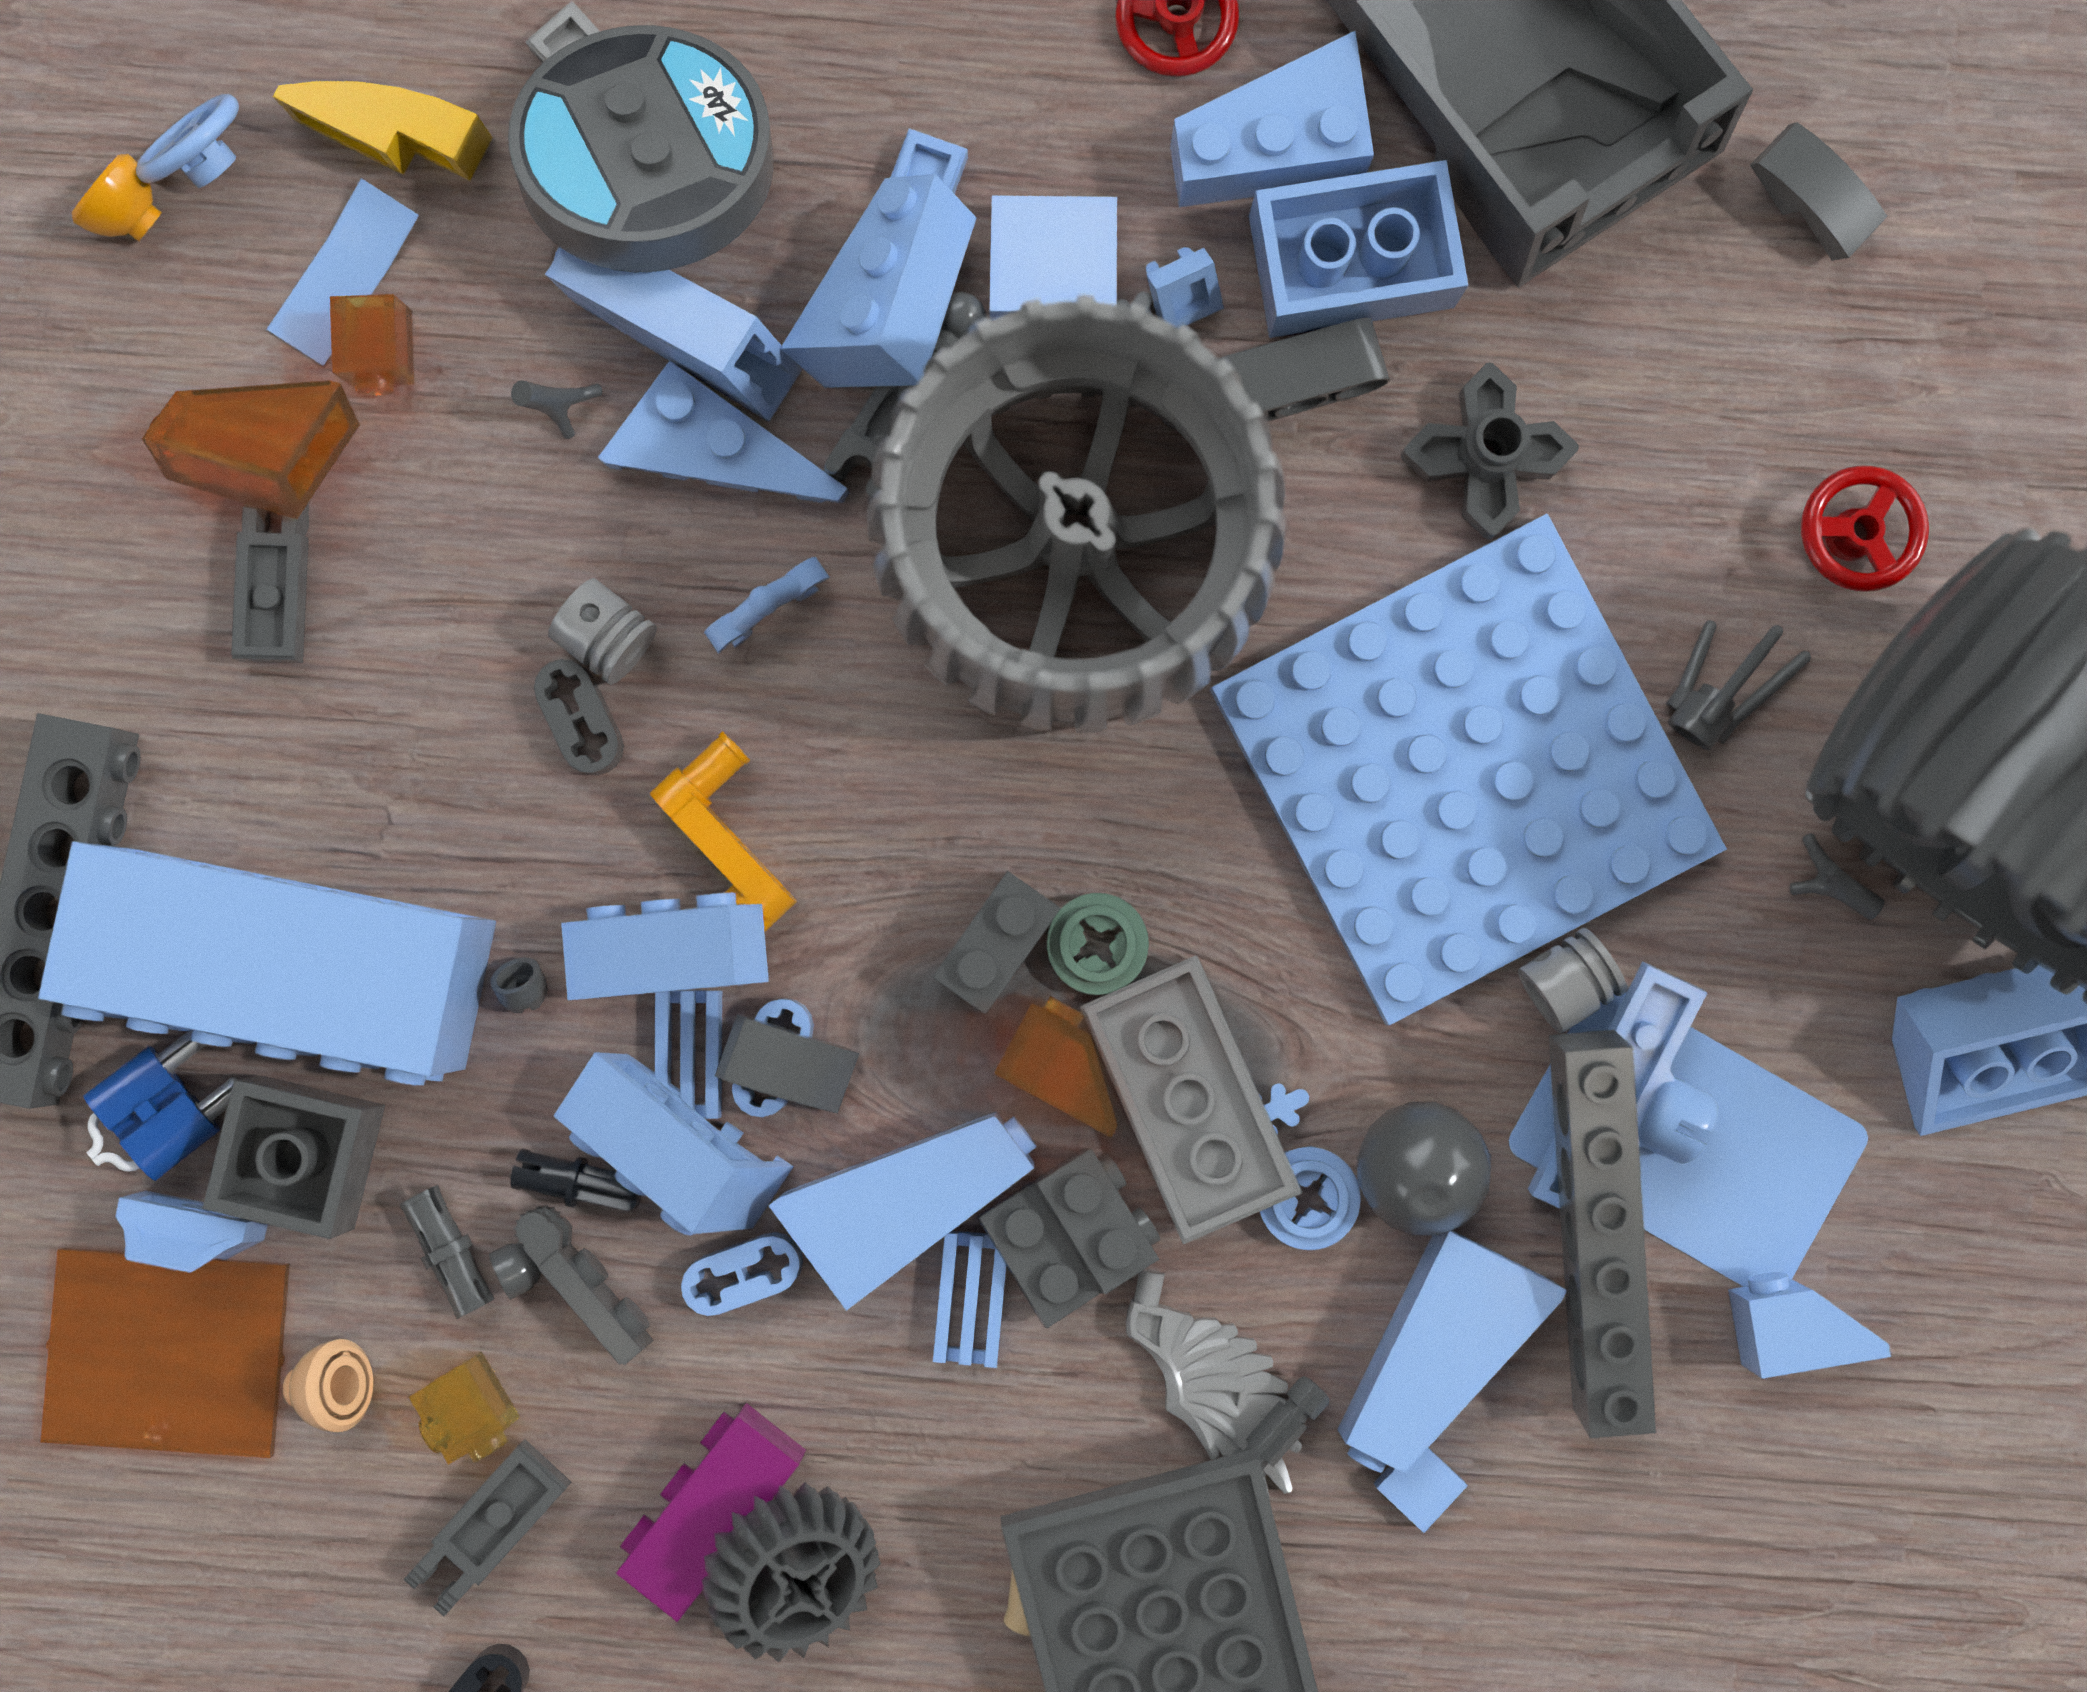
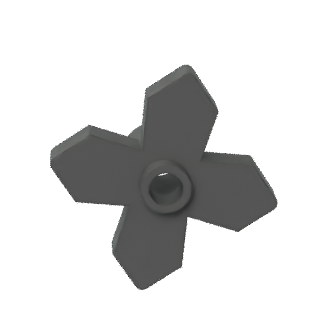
M1486 363L1459 392L1463 426L1428 423L1401 452V459L1425 482L1465 477L1462 517L1487 540L1494 538L1520 511L1516 477L1550 480L1579 449L1577 442L1554 421L1526 424L1515 413L1517 386L1493 363ZM1485 445L1492 447L1495 450L1496 455L1491 453L1485 447Z

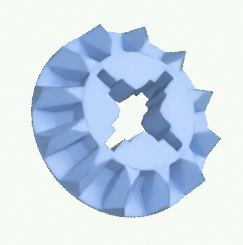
M1313 1146L1285 1151L1299 1185L1308 1187L1313 1180L1317 1181L1320 1175L1324 1174L1320 1181L1322 1185L1319 1188L1318 1195L1332 1211L1328 1214L1321 1209L1317 1211L1309 1207L1303 1215L1299 1213L1296 1220L1292 1221L1297 1213L1295 1208L1298 1204V1200L1294 1196L1260 1211L1262 1220L1269 1231L1288 1246L1301 1250H1318L1329 1247L1340 1241L1351 1230L1358 1217L1361 1202L1358 1181L1348 1164L1330 1151Z

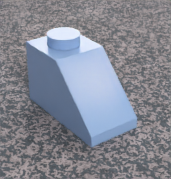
M1771 1272L1753 1275L1748 1278L1749 1286L1728 1289L1741 1365L1762 1379L1891 1357L1887 1342L1814 1290L1792 1279H1788V1274Z

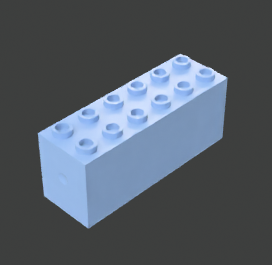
M72 841L38 999L63 1003L61 1014L72 1018L91 1021H103L104 1016L127 1019V1028L157 1034H167L168 1029L192 1031L190 1040L215 1046L231 1047L232 1042L255 1044L257 1042L255 1053L260 1055L294 1060L297 1055L318 1056L319 1054L321 1055L320 1066L346 1072H360L361 1067L371 1069L385 1067L384 1078L387 1080L411 1085H424L425 1080L443 1081L445 1073L466 1069L496 920L132 848Z

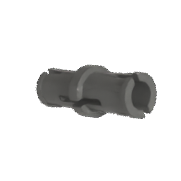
M438 1185L407 1199L400 1203L399 1206L403 1210L409 1224H411L425 1254L424 1257L420 1258L425 1269L427 1270L432 1267L448 1297L454 1315L458 1319L491 1302L495 1298L485 1280H483L469 1250V1247L473 1246L469 1235L462 1236L446 1206L447 1204Z

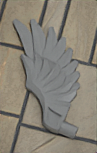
M1144 1269L1139 1272L1134 1299H1131L1127 1309L1125 1321L1126 1334L1147 1350L1162 1370L1165 1381V1409L1183 1420L1193 1430L1210 1459H1216L1219 1456V1451L1225 1457L1232 1455L1238 1447L1244 1450L1249 1445L1245 1439L1279 1401L1283 1404L1287 1402L1274 1393H1286L1288 1383L1269 1372L1263 1371L1273 1367L1272 1357L1270 1355L1252 1353L1257 1350L1256 1341L1254 1338L1235 1337L1238 1335V1329L1233 1323L1221 1325L1215 1317L1194 1319L1189 1312H1182L1159 1304L1165 1274L1156 1270ZM1297 1440L1289 1450L1297 1453L1301 1450L1302 1444ZM1281 1458L1274 1467L1268 1463L1263 1469L1264 1472L1284 1494L1290 1493L1293 1488L1283 1459Z

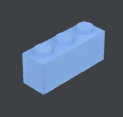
M718 893L696 896V909L681 910L680 899L641 902L642 914L626 916L625 905L586 908L587 920L561 923L567 999L578 1000L769 982L762 904L737 905L736 893Z

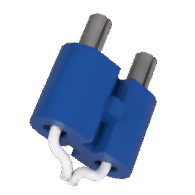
M188 1031L160 1053L150 1045L83 1095L84 1100L94 1112L88 1121V1132L93 1139V1145L87 1151V1154L97 1166L104 1162H110L120 1170L127 1172L140 1168L152 1180H158L220 1131L214 1119L227 1109L233 1083L237 1078L231 1077L200 1102L185 1088V1083L174 1070L205 1047L206 1044L190 1040L192 1031ZM99 1121L121 1141L119 1144L132 1158V1162H127L111 1152L99 1154L103 1147V1137L98 1129Z

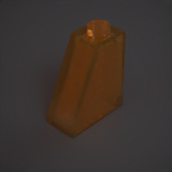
M331 380L176 391L160 414L152 420L142 440L167 480L298 519L360 424L341 383Z

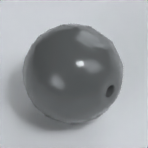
M1409 1102L1387 1110L1370 1125L1357 1156V1181L1373 1213L1389 1227L1410 1235H1440L1463 1226L1479 1212L1489 1192L1491 1155L1482 1134L1458 1110L1437 1102Z

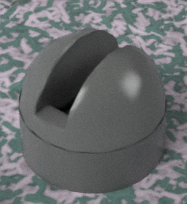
M526 957L513 959L500 966L494 972L490 982L498 1001L513 1013H523L524 1009L529 1007L531 1010L540 1008L548 991L546 978L538 962Z
M523 1243L507 1244L489 1253L495 1274L510 1300L531 1290L541 1276L538 1266L524 1251Z

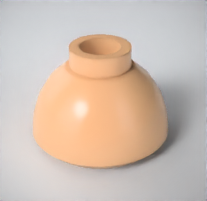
M346 1339L324 1342L309 1350L296 1364L294 1369L287 1374L283 1383V1395L286 1402L294 1408L300 1418L308 1425L322 1431L344 1432L354 1427L363 1418L369 1407L373 1393V1372L367 1355L356 1343Z

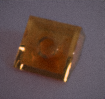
M1049 996L1044 1006L1032 1000L1000 1059L994 1074L1112 1138L1118 1125L1091 1034L1088 1029L1080 1026L1085 1016L1083 1015L1084 1013L1052 996Z

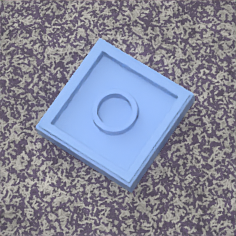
M992 196L991 321L1020 310L1024 302L1040 299L1041 304L1076 301L1078 295L1094 296L1095 302L1117 304V197Z

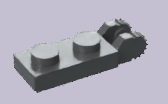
M248 486L246 488L243 500L242 532H237L232 659L245 662L303 663L309 538L305 535L309 529L308 512L310 510L307 490H304V487H287L285 489V494H283L281 533H267L270 528L269 512L271 508L269 494L265 486Z
M546 1205L543 1208L539 1206L536 1207V1210H528L526 1214H521L520 1219L515 1221L517 1223L516 1227L513 1228L516 1230L514 1236L519 1239L518 1243H523L524 1251L535 1262L540 1272L619 1365H626L654 1341L646 1331L650 1327V1323L645 1314L629 1298L624 1297L620 1301L604 1281L608 1278V1273L594 1254L585 1248L579 1252L571 1244L573 1226L565 1217L562 1218L560 1216V1211L557 1212L555 1207L549 1208Z
M524 1439L431 1541L434 1546L411 1570L404 1581L413 1589L419 1584H424L438 1569V1563L447 1556L464 1573L457 1581H452L438 1596V1602L434 1605V1608L444 1617L474 1583L478 1586L572 1482Z

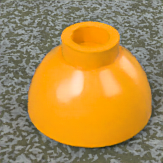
M119 154L96 179L71 214L73 223L86 231L109 237L130 234L139 242L162 212L152 205L153 197L150 183H144L137 177L136 167L138 162L129 154Z

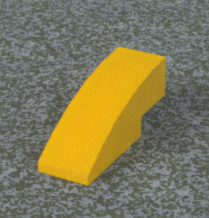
M312 81L278 85L273 95V98L294 121L402 175L405 174L414 155L417 154L470 181L493 138L476 113L440 98L395 86L359 81Z

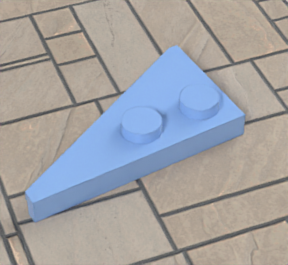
M670 360L598 456L601 462L611 469L622 470L623 467L660 473L663 477L678 480L689 478L703 480L709 485L752 492L764 490L795 495L797 499L807 501L843 503L849 495V491L844 485Z

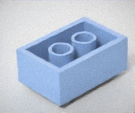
M1447 160L1255 191L1249 213V222L1269 338L1315 331L1360 318H1370L1372 321L1452 309L1455 308L1469 286Z

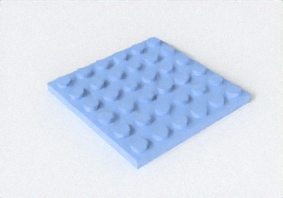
M1548 513L1216 684L1210 689L1385 1025H1391L1727 850Z

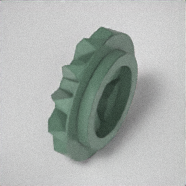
M1106 893L1085 894L1069 901L1059 910L1048 931L1047 951L1050 963L1056 974L1073 989L1087 994H1109L1126 987L1141 972L1148 955V933L1139 913L1125 900ZM1084 919L1089 927L1093 926L1099 933L1107 929L1111 931L1118 925L1120 926L1122 931L1114 936L1115 940L1109 944V950L1112 953L1111 959L1116 966L1110 968L1106 961L1102 962L1097 955L1090 956L1087 959L1083 957L1078 962H1075L1073 957L1081 952L1080 948L1087 942L1083 934L1085 930L1079 923L1081 920Z

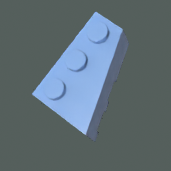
M1356 31L1174 119L1170 149L1179 207L1254 197L1256 190L1367 173L1374 152Z

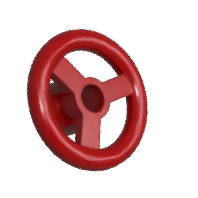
M1117 0L1115 9L1117 32L1129 55L1146 69L1171 77L1194 75L1216 64L1232 45L1239 24L1238 1L1218 0L1221 13L1220 25L1214 39L1201 51L1198 50L1193 29L1202 16L1206 0ZM1173 5H1180L1186 8L1188 12L1184 15H1174L1168 8ZM1134 16L1159 22L1164 31L1173 35L1179 57L1160 54L1147 46L1136 30Z
M1853 466L1831 474L1811 493L1801 518V538L1808 559L1824 578L1848 590L1872 592L1896 585L1916 568L1927 547L1929 520L1921 497L1913 486L1900 475L1876 466ZM1854 485H1872L1877 487L1868 504L1862 508H1850L1835 517L1822 516L1829 501L1843 489ZM1895 499L1903 507L1909 526L1906 547L1897 560H1895L1883 539L1886 531L1884 517ZM1855 522L1861 523L1866 528V540L1860 539L1855 534ZM1822 538H1825L1830 552L1841 560L1856 561L1867 556L1875 572L1861 573L1845 568L1829 554Z

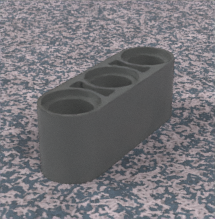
M1370 318L1343 322L1218 358L1219 361L1225 358L1240 376L1243 391L1246 393L1250 403L1257 402L1267 422L1364 395L1390 382L1373 321Z

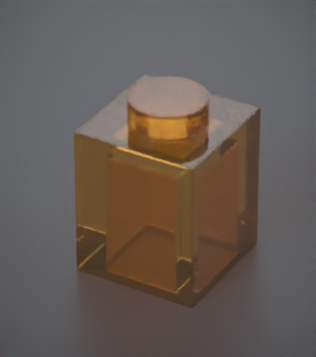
M394 294L330 296L332 373L352 387L355 386L356 393L365 395H388L394 393V385L415 384L412 309Z

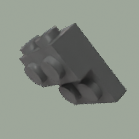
M1083 1148L977 1216L978 1221L1045 1328H1049L1099 1294H1108L1159 1260L1152 1245L1160 1241V1236L1149 1217L1140 1207L1130 1212L1118 1193V1190L1126 1186V1181L1116 1163L1106 1152L1097 1158L1091 1148Z

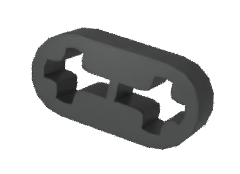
M559 659L549 662L541 668L536 676L534 692L563 757L571 767L585 774L601 775L608 773L620 762L623 756L624 744L622 735L596 680L587 669L572 660ZM561 674H564L573 681L580 679L581 686L573 691V696L580 711L574 714L564 700L560 698L552 699L551 693L559 688L556 678ZM585 721L593 734L599 737L607 736L608 743L600 748L603 758L598 762L587 755L579 756L577 749L585 745V738L579 724Z

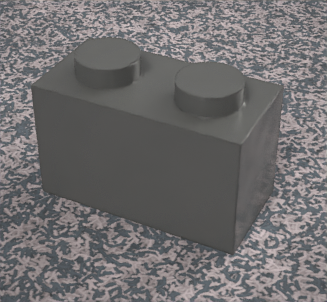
M1007 870L933 975V978L986 1015L1061 908Z

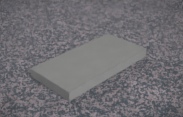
M1197 955L1080 1007L1183 1244L1302 1193L1301 1187Z

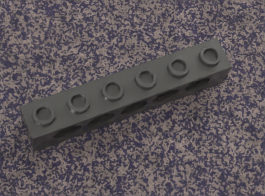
M37 713L0 880V1103L27 1109L59 1105L60 1097L67 1091L73 1076V1063L69 1059L74 1033L81 1028L84 1019L62 1015L63 1003L38 999L40 989L34 981L33 973L36 964L40 960L45 964L54 928L48 920L47 908L54 897L60 900L67 864L62 860L60 853L63 840L68 835H71L75 842L115 846L120 843L127 827V813L123 808L128 784L135 779L141 760L140 750L137 747L139 738L137 733ZM85 772L89 779V791L85 798L78 802L74 794V784L77 778ZM25 1023H28L34 1032V1043L29 1052L22 1047L20 1042V1032Z
M1615 1030L1549 1035L1565 1289L1567 1290L1565 1297L1573 1410L1590 1439L1656 1433L1633 1046Z

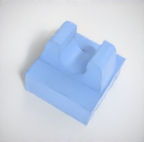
M1184 247L1177 250L1178 260L1159 268L1155 261L1146 266V275L1157 318L1172 324L1178 329L1182 324L1187 326L1224 309L1215 264L1205 248L1194 252L1190 248Z

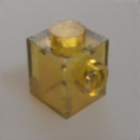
M482 1351L409 1396L410 1401L421 1418L418 1426L423 1440L434 1453L439 1454L441 1452L448 1465L469 1453L475 1463L496 1451L508 1442L503 1431L520 1418Z

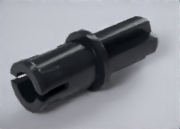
M522 1148L515 1159L517 1162L522 1163V1168L513 1166L510 1185L512 1189H523L564 1199L565 1206L574 1208L577 1203H583L625 1214H632L637 1209L642 1197L623 1187L615 1179V1171L588 1165L587 1158L580 1156L573 1162L534 1153L529 1149Z

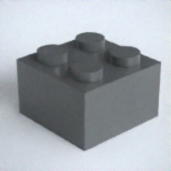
M263 1075L234 1080L202 1209L327 1239H332L354 1230L385 1104Z

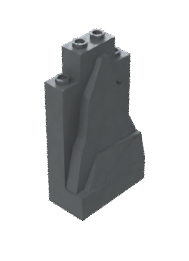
M1326 0L1350 32L1356 31L1358 43L1434 140L1436 148L1434 162L1447 160L1455 202L1476 234L1518 288L1724 152L1753 91V88L1682 0Z

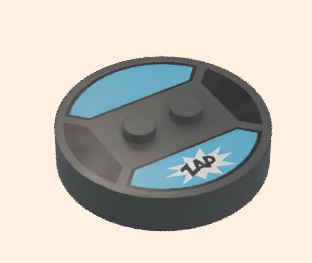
M655 25L623 26L593 33L568 44L546 59L526 81L513 106L509 121V153L523 200L533 220L556 245L579 259L597 266L628 272H654L683 267L698 262L726 247L741 235L761 210L771 187L774 171L772 138L767 106L758 84L751 73L731 53L716 43L688 31Z

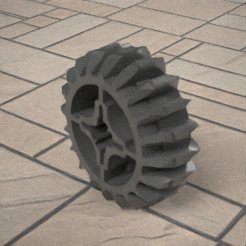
M806 1482L801 1485L794 1496L789 1490L779 1485L775 1499L767 1503L754 1495V1510L746 1516L732 1512V1525L734 1529L731 1532L715 1533V1546L718 1551L704 1556L705 1570L708 1575L701 1580L704 1586L703 1594L710 1606L708 1612L715 1626L721 1628L726 1640L732 1643L735 1649L743 1647L754 1659L767 1652L778 1663L784 1658L789 1649H792L804 1658L809 1645L818 1641L829 1648V1634L837 1628L850 1631L849 1615L852 1612L867 1610L864 1593L878 1587L874 1570L881 1564L878 1558V1550L875 1547L874 1532L867 1520L863 1518L857 1506L853 1502H849L846 1497L841 1499L839 1494L832 1491L828 1486L817 1492L815 1488H812Z

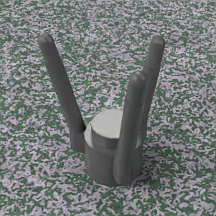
M1712 620L1706 621L1696 641L1679 686L1666 702V705L1675 711L1668 720V724L1682 737L1702 749L1709 751L1716 742L1724 744L1741 722L1811 660V654L1808 651H1802L1732 711L1736 706L1732 698L1782 636L1783 628L1781 626L1775 625L1767 632L1721 690L1704 683L1698 691H1694V685L1717 626Z

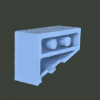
M936 174L885 178L780 349L824 388L917 385L923 376L926 363L932 358L976 217Z
M595 1052L554 1114V1117L571 1131L569 1135L571 1142L589 1155L602 1157L617 1170L614 1177L623 1187L635 1194L649 1197L663 1209L660 1213L663 1221L682 1234L693 1235L753 1229L794 1166L778 1155L773 1161L764 1162L738 1144L744 1132L729 1122L724 1124L721 1131L716 1129L680 1099L679 1088L670 1082L667 1084L668 1088L655 1078L654 1071L630 1055Z

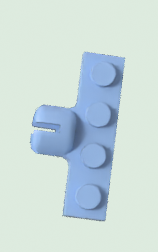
M1642 961L1608 1030H1615L1633 1046L1639 1147H1644L1680 1164L1688 1163L1696 1159L1707 1144L1693 1138L1695 1132L1680 1124V1121L1683 1120L1704 1131L1713 1133L1718 1118V1104L1707 1091L1671 1074V1067L1707 992ZM1554 1135L1528 1190L1533 1197L1560 1208Z

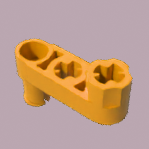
M722 731L718 735L719 737L685 769L681 770L677 766L649 794L732 883L724 893H736L737 905L762 904L764 932H766L797 901L772 872L709 807L712 804L709 797L744 764L751 761L740 747Z

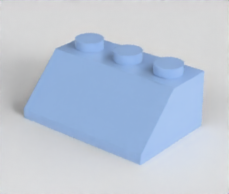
M2038 965L2029 974H2025L2016 968L1997 973H1985L1973 979L1932 989H1919L1911 994L1897 997L1892 1042L1914 1127L1919 1135L1923 1136L2087 1096V1004L2083 1001L2082 997L2086 989L2078 986L2071 993L2063 994L2050 986V980L2054 973Z

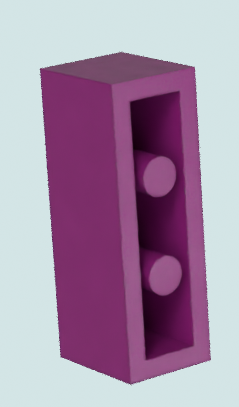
M747 1403L735 1418H732L725 1411L720 1415L700 1442L709 1452L695 1470L686 1463H683L660 1493V1496L669 1502L655 1521H652L644 1514L619 1546L629 1555L616 1574L676 1622L681 1619L703 1590L704 1586L701 1580L708 1575L705 1570L704 1556L718 1551L715 1546V1533L731 1532L734 1529L732 1525V1512L746 1516L753 1511L754 1495L766 1503L772 1501L779 1485L783 1486L799 1466L806 1452V1449Z

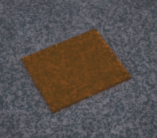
M72 1248L57 1249L50 1337L46 1343L48 1360L40 1443L271 1458L274 1456L281 1367L285 1363L283 1342L290 1263L222 1260L215 1258L189 1273L129 1261L124 1256L125 1252Z

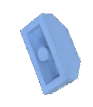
M142 1191L119 1197L115 1215L124 1230V1256L126 1260L189 1273L215 1258L229 1259L264 1241L268 1224L202 1209L204 1202L151 1191Z

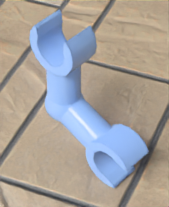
M811 557L795 566L785 576L765 586L754 588L745 601L734 611L713 622L705 630L704 634L717 653L724 650L730 643L737 647L752 634L751 629L765 616L772 614L778 607L794 599L802 601L819 591L816 585L830 577L818 559Z

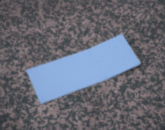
M361 178L329 237L266 330L324 366L390 268L419 215Z

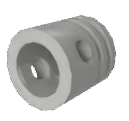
M592 578L579 586L561 606L552 620L548 630V637L586 666L590 664L589 669L597 675L602 674V679L608 684L613 685L626 676L645 654L654 639L657 626L650 620L644 621L645 617L637 610L632 611V606L596 578Z
M1581 928L1576 931L1575 938L1570 936L1562 940V947L1555 945L1518 969L1519 978L1527 994L1542 1016L1558 1033H1564L1600 1009V1002L1607 1005L1614 1001V994L1621 996L1627 992L1628 988L1625 978L1611 954L1587 928Z

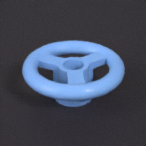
M229 94L218 95L201 104L176 122L138 160L136 174L139 180L144 183H154L181 169L197 188H201L220 176L236 159V155L222 140L217 142L216 139L237 116L239 110L237 99Z

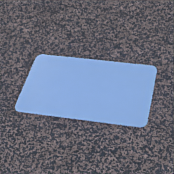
M1626 993L1621 996L1614 994V1001L1607 1005L1600 1002V1009L1571 1027L1567 1034L1608 1030ZM1690 1027L1672 1062L1671 1074L1711 1094L1718 1104V1118L1713 1133L1704 1131L1683 1120L1680 1121V1124L1695 1132L1693 1138L1707 1144L1700 1155L1691 1162L1680 1164L1644 1147H1639L1644 1230L1743 1287L1749 1286L1748 1278L1750 1276L1762 1273L1782 1272L1788 1274V1279H1792L1864 1151L1868 1141L1867 1132L1855 1120ZM1551 1065L1546 1070L1509 1137V1146L1513 1154L1536 1168L1539 1167L1555 1135Z

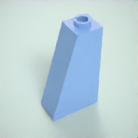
M559 247L555 253L554 261L545 273L574 303L767 421L771 420L802 371L801 367L780 349L782 345L756 316L669 269L654 272L613 270L583 261Z
M996 1111L787 1190L768 1206L847 1311L1033 1170L1035 1162L1028 1153L1037 1146L1014 1116L1007 1122H1004Z
M1453 1230L1440 1235H1432L1337 1429L1344 1442L1350 1446L1347 1454L1360 1464L1380 1473L1383 1472L1386 1464L1405 1473L1562 1302L1567 1290L1545 1276Z

